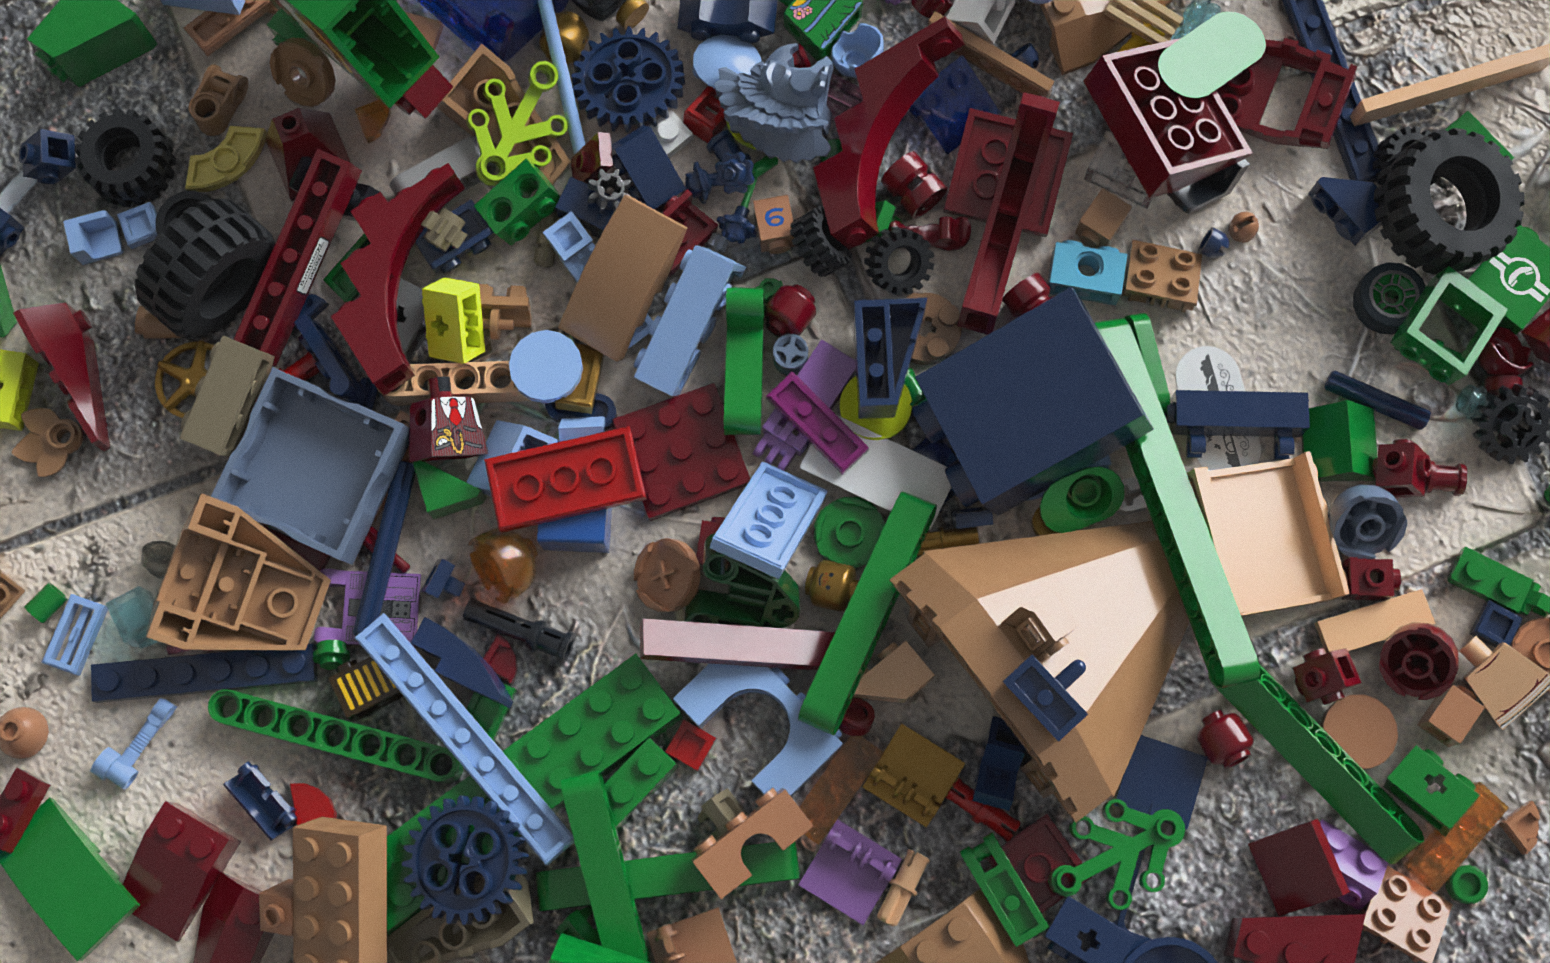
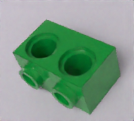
M526 158L474 204V207L493 232L512 246L517 241L524 239L529 234L530 229L539 221L555 211L561 195L543 172ZM537 189L535 195L531 197L532 193ZM511 213L509 218L505 220L506 216Z

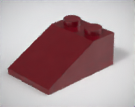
M165 801L145 832L122 884L140 904L132 914L173 940L180 942L211 892L220 872L224 871L242 841L184 806Z

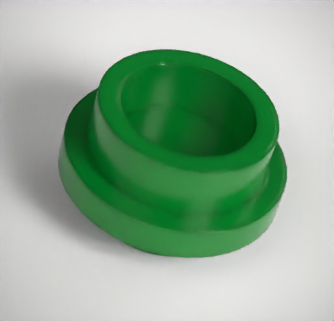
M324 640L317 643L316 650L312 654V660L320 664L322 669L336 670L340 665L350 661V651L347 650V644L343 641Z

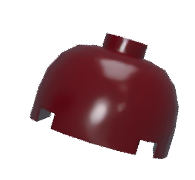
M1412 622L1399 627L1386 639L1380 653L1379 670L1385 683L1397 694L1404 697L1406 694L1412 697H1419L1418 700H1429L1441 696L1452 686L1459 669L1458 649L1453 639L1443 629L1429 623Z

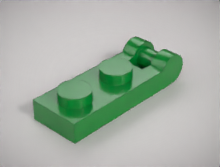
M991 832L982 837L984 840L982 843L972 849L970 846H967L959 852L1014 945L1018 947L1049 928V925L997 838ZM992 855L998 865L985 872L980 861Z

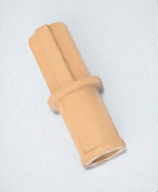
M908 849L895 879H891L889 882L891 887L877 914V918L890 926L898 925L911 896L917 895L915 889L927 864L930 862L927 857L918 852L915 854V851Z

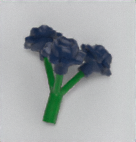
M743 152L736 154L724 153L722 161L715 164L717 172L708 174L705 169L699 166L698 162H694L693 171L685 174L686 189L693 193V198H699L702 204H706L713 187L724 186L726 194L733 192L745 193L741 205L736 207L734 214H725L724 217H717L718 227L722 230V236L726 237L727 241L742 244L746 239L757 236L756 226L747 219L750 212L748 205L758 178L778 165L777 157L769 159L766 155L753 164L751 160H745L746 157Z

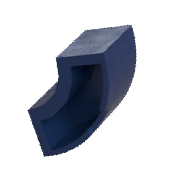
M680 0L677 29L690 33L693 39L705 41L707 38L717 35H734L739 37L741 41L756 43L760 41V37L775 33L777 0Z

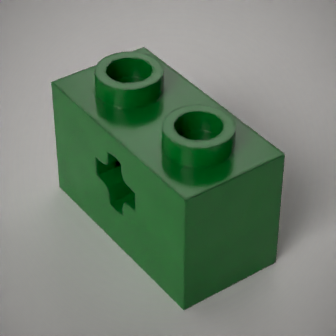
M1416 745L1387 777L1383 787L1446 837L1471 809L1480 795L1474 791L1476 787L1468 778L1459 773L1454 775L1443 766L1444 761L1435 752L1427 748L1423 751ZM1437 783L1440 786L1439 791L1431 794L1426 790L1428 785L1431 786Z

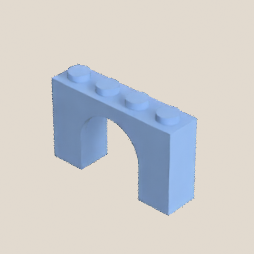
M708 664L673 698L675 704L700 729L728 702L743 694H764L782 706L790 723L788 740L782 751L751 780L752 784L762 794L772 787L776 792L784 788L792 797L843 746V743L839 740L843 734L839 729L833 736L798 721L799 712L806 695L800 692L796 696L786 686L790 680L779 668L770 669L769 667Z

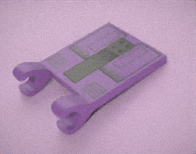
M321 569L320 572L331 580L329 587H345L342 629L317 627L314 632V640L317 643L324 640H340L347 645H360L355 639L356 636L353 634V629L368 572ZM391 573L380 616L383 613L386 614L411 643L418 629L421 574Z

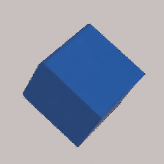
M612 508L538 524L537 542L543 550L609 553Z

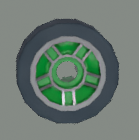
M1387 262L1377 265L1359 281L1353 293V308L1358 319L1368 329L1379 334L1393 335L1396 334L1426 285L1423 278L1413 268L1402 263ZM1385 293L1392 300L1396 299V302L1394 304L1388 303L1385 300Z

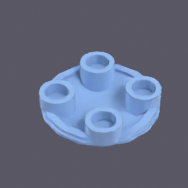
M717 35L707 38L698 45L693 54L692 73L706 85L715 88L714 84L720 80L719 68L727 67L738 74L746 73L751 75L750 69L756 63L761 62V57L754 46L748 42L741 41L739 37L734 35Z

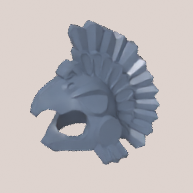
M795 43L776 49L769 56L765 64L763 61L756 63L750 69L751 75L746 73L738 74L727 67L719 68L720 80L714 86L716 95L719 97L720 107L725 110L724 118L729 122L732 133H740L746 143L752 144L758 152H764L769 159L777 156L783 163L791 160L798 164L802 160L812 161L817 156L827 157L831 146L822 134L828 135L833 116L826 105L830 79L833 73V62L827 56L812 67L795 68L793 54L799 50L798 44Z

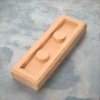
M1420 589L1333 616L1314 624L1323 648L1328 653L1347 648L1348 652L1385 641L1399 627L1412 622L1429 623L1432 625L1436 623L1424 592Z

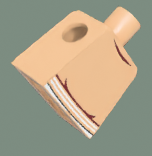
M1475 636L1459 650L1474 666L1464 676V679L1494 722L1502 730L1550 689V674L1505 642L1500 643L1491 651Z

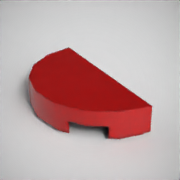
M306 783L290 784L293 804L296 809L297 825L319 817L337 819V812L331 798L321 789Z

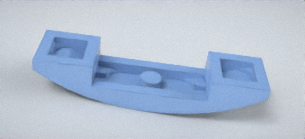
M571 211L542 233L577 283L595 245L592 242L591 236ZM648 313L643 326L636 328L628 349L649 334L653 320Z

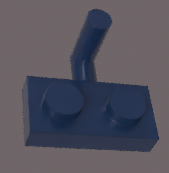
M1032 654L1002 681L1058 742L1088 715L1066 691L1085 673L1086 664L1082 660L1072 661L1054 678Z

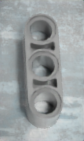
M476 136L465 138L397 175L390 182V188L396 196L402 189L411 187L424 179L431 170L441 168L447 163L450 164L465 188L463 191L480 183L481 181L475 171L476 161L481 156ZM489 163L487 164V171L492 175L496 170V165Z

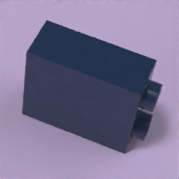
M1072 287L915 377L926 399L912 406L916 420L933 445L947 437L959 460L945 469V474L955 494L966 508L980 501L983 506L997 516L1048 489L1051 484L1060 478L1088 467L1154 430L1087 308Z

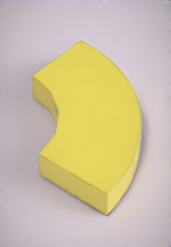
M229 126L225 139L215 149L205 154L190 156L185 189L201 193L225 187L239 179L254 165L261 154L266 142V130L255 127Z

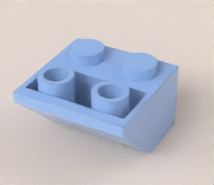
M496 420L486 441L488 454L478 457L466 483L480 489L483 494L492 497L484 459L549 445L559 441L525 425Z

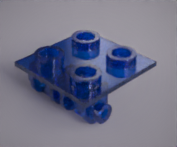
M963 55L938 73L939 77L921 93L909 108L914 117H922L946 154H949L961 144L970 108L997 115L1001 113Z

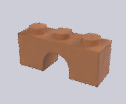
M773 787L755 800L759 807L747 816L741 811L724 825L728 831L717 840L711 835L693 849L697 855L691 859L720 899H723L752 876L741 858L742 846L749 837L755 834L769 835L781 850H785L814 827L786 789L782 788L776 792Z

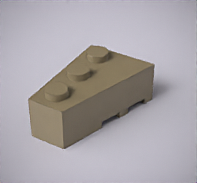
M222 336L220 342H217L211 350V364L206 376H203L196 386L195 395L197 397L193 407L186 412L182 419L180 439L218 455L230 457L245 434L250 413L256 398L258 399L270 374L275 356Z

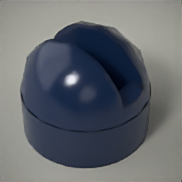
M1032 43L1021 46L1011 54L1012 57L1031 68H1036L1039 65V55Z
M1211 227L1202 239L1198 252L1211 258L1222 257L1225 253L1220 248L1221 246L1229 248V239L1222 231Z

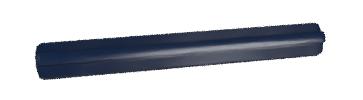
M400 461L397 472L390 484L353 629L355 636L360 634L381 614L416 475L413 464Z

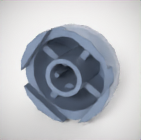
M1360 484L1347 488L1333 501L1328 514L1330 530L1336 545L1344 555L1358 557V559L1377 558L1375 554L1384 549L1390 552L1402 540L1407 527V518L1404 515L1402 506L1389 491L1376 485Z

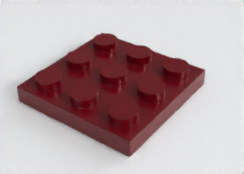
M972 108L969 109L944 213L987 222L1016 119ZM1052 128L1022 232L1047 237L1073 133Z
M715 383L613 419L616 429L627 426L631 428L647 499L642 500L649 521L746 487L751 479L735 436L724 435V407Z

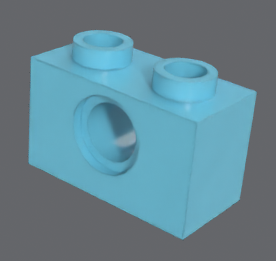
M1066 240L1062 243L1056 242L1051 256L1047 281L1051 288L1050 294L1058 295L1072 287L1081 300L1116 306L1122 294L1128 254L1119 253L1118 249L1109 246H1101L1098 249L1084 247L1081 242ZM1088 265L1093 268L1095 275L1085 276L1079 271L1078 267Z

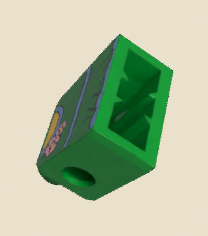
M778 0L787 6L784 12L785 29L817 62L826 56L829 57L831 55V48L837 42L841 32L846 31L849 33L862 18L863 1Z

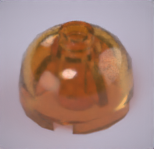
M493 528L468 541V546L474 545L475 551L469 553L473 567L487 590L491 589L493 585L497 592L500 593L499 596L495 597L497 601L506 604L530 588L536 576L537 564L535 558L538 556V552L534 543L529 538L524 539L513 530L500 533L498 528Z

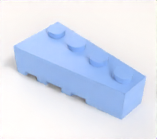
M695 245L693 251L689 249L685 253L680 264V269L683 270V273L678 283L673 282L669 287L664 302L668 303L663 315H658L653 321L649 330V335L653 337L647 349L642 348L634 362V367L637 368L634 378L671 396L680 395L701 355V350L697 349V345L699 342L704 344L711 336L716 326V317L713 315L716 310L720 311L724 305L726 306L727 288H732L730 282L734 275L741 278L746 269V266L709 248Z

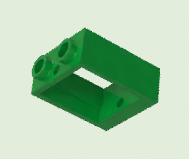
M1448 266L1431 278L1390 343L1399 349L1402 356L1415 361L1429 371L1433 379L1449 386L1467 376L1508 309ZM1438 299L1478 328L1459 360L1419 331Z

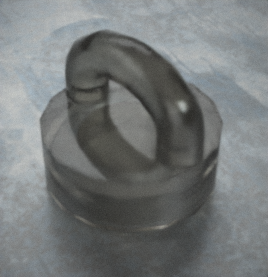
M152 541L142 547V565L150 574L163 579L175 545L167 541Z

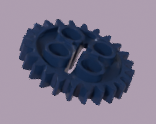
M628 26L625 35H620L618 29L613 28V37L608 38L604 33H600L601 43L597 44L592 40L588 41L590 52L582 50L580 53L581 61H574L573 63L575 73L571 74L574 96L578 98L579 109L586 110L589 120L597 116L599 127H602L609 121L613 132L621 124L624 125L626 133H629L632 125L636 124L639 128L646 121H649L656 127V116L660 115L668 119L667 107L678 108L677 98L684 95L682 86L685 85L683 61L679 60L678 50L670 49V41L668 39L659 43L657 32L648 38L646 37L645 28H642L638 35H634L631 26ZM626 57H634L629 60L624 59ZM654 77H655V78H659V79L654 80V81H649V80H648V79L654 78ZM602 78H610L606 81H598ZM626 99H633V101L628 103L622 102Z
M460 795L456 805L453 799L446 798L443 799V810L438 806L429 807L432 819L418 817V821L423 828L421 831H409V834L416 842L415 845L404 846V850L412 853V859L402 862V866L412 868L413 873L408 875L404 881L417 884V887L410 895L411 897L424 896L420 908L422 910H429L434 907L432 918L442 919L446 914V922L448 924H456L460 918L462 925H471L474 917L478 922H485L488 919L487 910L493 915L502 913L499 901L505 904L513 903V899L508 893L510 889H522V886L515 880L516 875L527 874L526 869L518 866L520 860L529 857L527 853L518 852V846L522 845L526 838L514 837L513 833L519 828L520 824L516 822L506 824L510 812L501 810L496 813L497 802L489 801L484 806L483 797L474 796L470 803L468 796ZM471 825L474 826V831L472 833L469 829ZM451 827H454L457 832V839L450 847L446 841V834ZM487 834H490L493 839V848L488 854H485L482 849V841ZM462 855L470 858L468 865L461 862ZM442 866H445L448 870V880L442 886L438 881V872ZM481 873L485 879V886L478 894L474 889L473 882L475 877ZM458 886L461 890V893L459 895H457L456 889L458 888Z

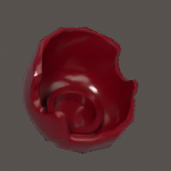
M1497 326L1478 357L1479 365L1490 376H1520L1534 365L1532 361L1528 362L1532 352L1531 348L1522 346L1519 338L1510 329Z

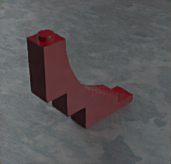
M946 16L854 69L863 101L834 118L843 151L813 167L830 233L848 250L862 245L866 240L879 234L875 210L876 184L879 169L890 139L911 105L939 77L934 62L965 45L962 34Z

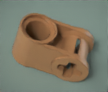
M212 64L207 68L202 82L188 106L189 113L202 133L208 136H217L227 129L236 109L247 94L249 82L246 76L231 75L222 71V68L216 64ZM215 111L211 116L203 118L206 113Z

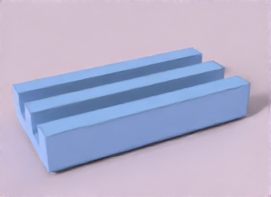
M71 594L41 663L80 676L109 607ZM79 605H82V611L75 627L71 631L61 660L58 661L56 660L76 611ZM92 610H94V612H93V614H92V616H91V619H90V621H89V623H88V626H87V628H86V630H85V633H84V635H83V637H82V640H81V642H80V644H79V647H78V649H77V652H76V654H75V656H74V659H73L71 665H69L70 662H71V659H72V657H73V655H74V652H75V650H76V648H77V645H78V643H79V641H80V638H81V636H82V633H83V631H84V629H85V626H86V624H87V622H88V619H89V617H90V615H91V612H92Z

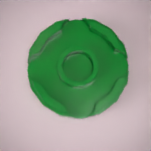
M842 497L831 502L828 506L826 505L820 511L814 524V542L819 554L825 560L850 565L857 570L867 565L885 526V522L878 509L872 503L859 497Z

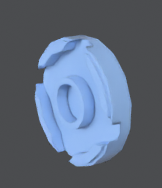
M543 330L532 332L518 342L511 353L509 369L511 379L522 395L531 401L551 403L562 397H567L575 390L581 380L583 364L580 352L571 339L560 332Z

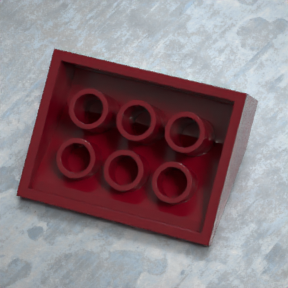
M1181 38L1102 55L1083 80L1149 198L1183 189L1250 157L1253 153L1216 90L1206 97L1188 98L1174 92L1163 81L1158 69L1159 57L1166 48Z

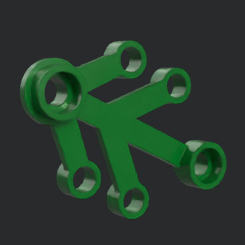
M1112 799L1107 801L1102 809L1103 816L1107 821L1111 823L1124 821L1145 831L1130 837L1094 825L1089 817L1084 816L1079 820L1085 822L1088 826V832L1083 836L1077 832V823L1072 820L1069 831L1075 839H1089L1112 848L1076 867L1062 865L1054 868L1049 875L1048 883L1050 889L1056 895L1061 897L1072 896L1080 890L1082 881L1119 862L1113 887L1106 894V902L1114 910H1124L1130 906L1132 901L1129 887L1139 852L1152 845L1147 870L1143 871L1139 877L1141 888L1149 893L1160 891L1165 885V877L1162 870L1168 849L1182 841L1185 834V824L1180 815L1172 810L1162 809L1149 815L1128 808L1126 803L1120 799ZM1112 804H1117L1121 809V815L1118 818L1110 815L1109 808ZM1164 821L1169 822L1172 826V833L1169 836L1164 835L1161 831V824ZM1064 873L1070 874L1073 878V884L1070 888H1065L1061 884V877ZM1150 873L1154 874L1158 879V884L1155 888L1149 887L1146 883V878ZM1116 891L1124 894L1125 900L1121 906L1116 905L1113 901V894Z

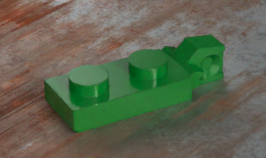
M1466 546L1461 549L1448 576L1447 581L1485 601L1490 600L1515 614L1519 613L1527 616L1531 611L1543 618L1550 615V597L1539 592L1541 585L1533 582V579Z

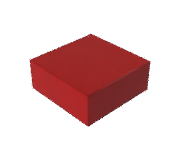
M683 720L665 753L692 769L699 771L717 738L690 722Z

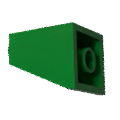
M60 0L27 38L36 49L33 55L48 67L46 70L62 83L68 79L77 87H81L153 50L158 44L137 14L118 0Z

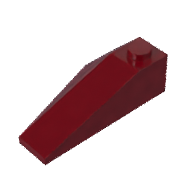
M66 302L24 308L13 312L35 353H40L43 359L50 366H53L54 369L48 374L54 384H57L66 396L71 395L72 398L67 400V404L91 443L104 452L110 449L95 345L88 332L92 325L81 309L76 312Z
M220 872L202 909L193 963L261 962L275 934L260 931L259 893L262 892L261 890L224 872Z

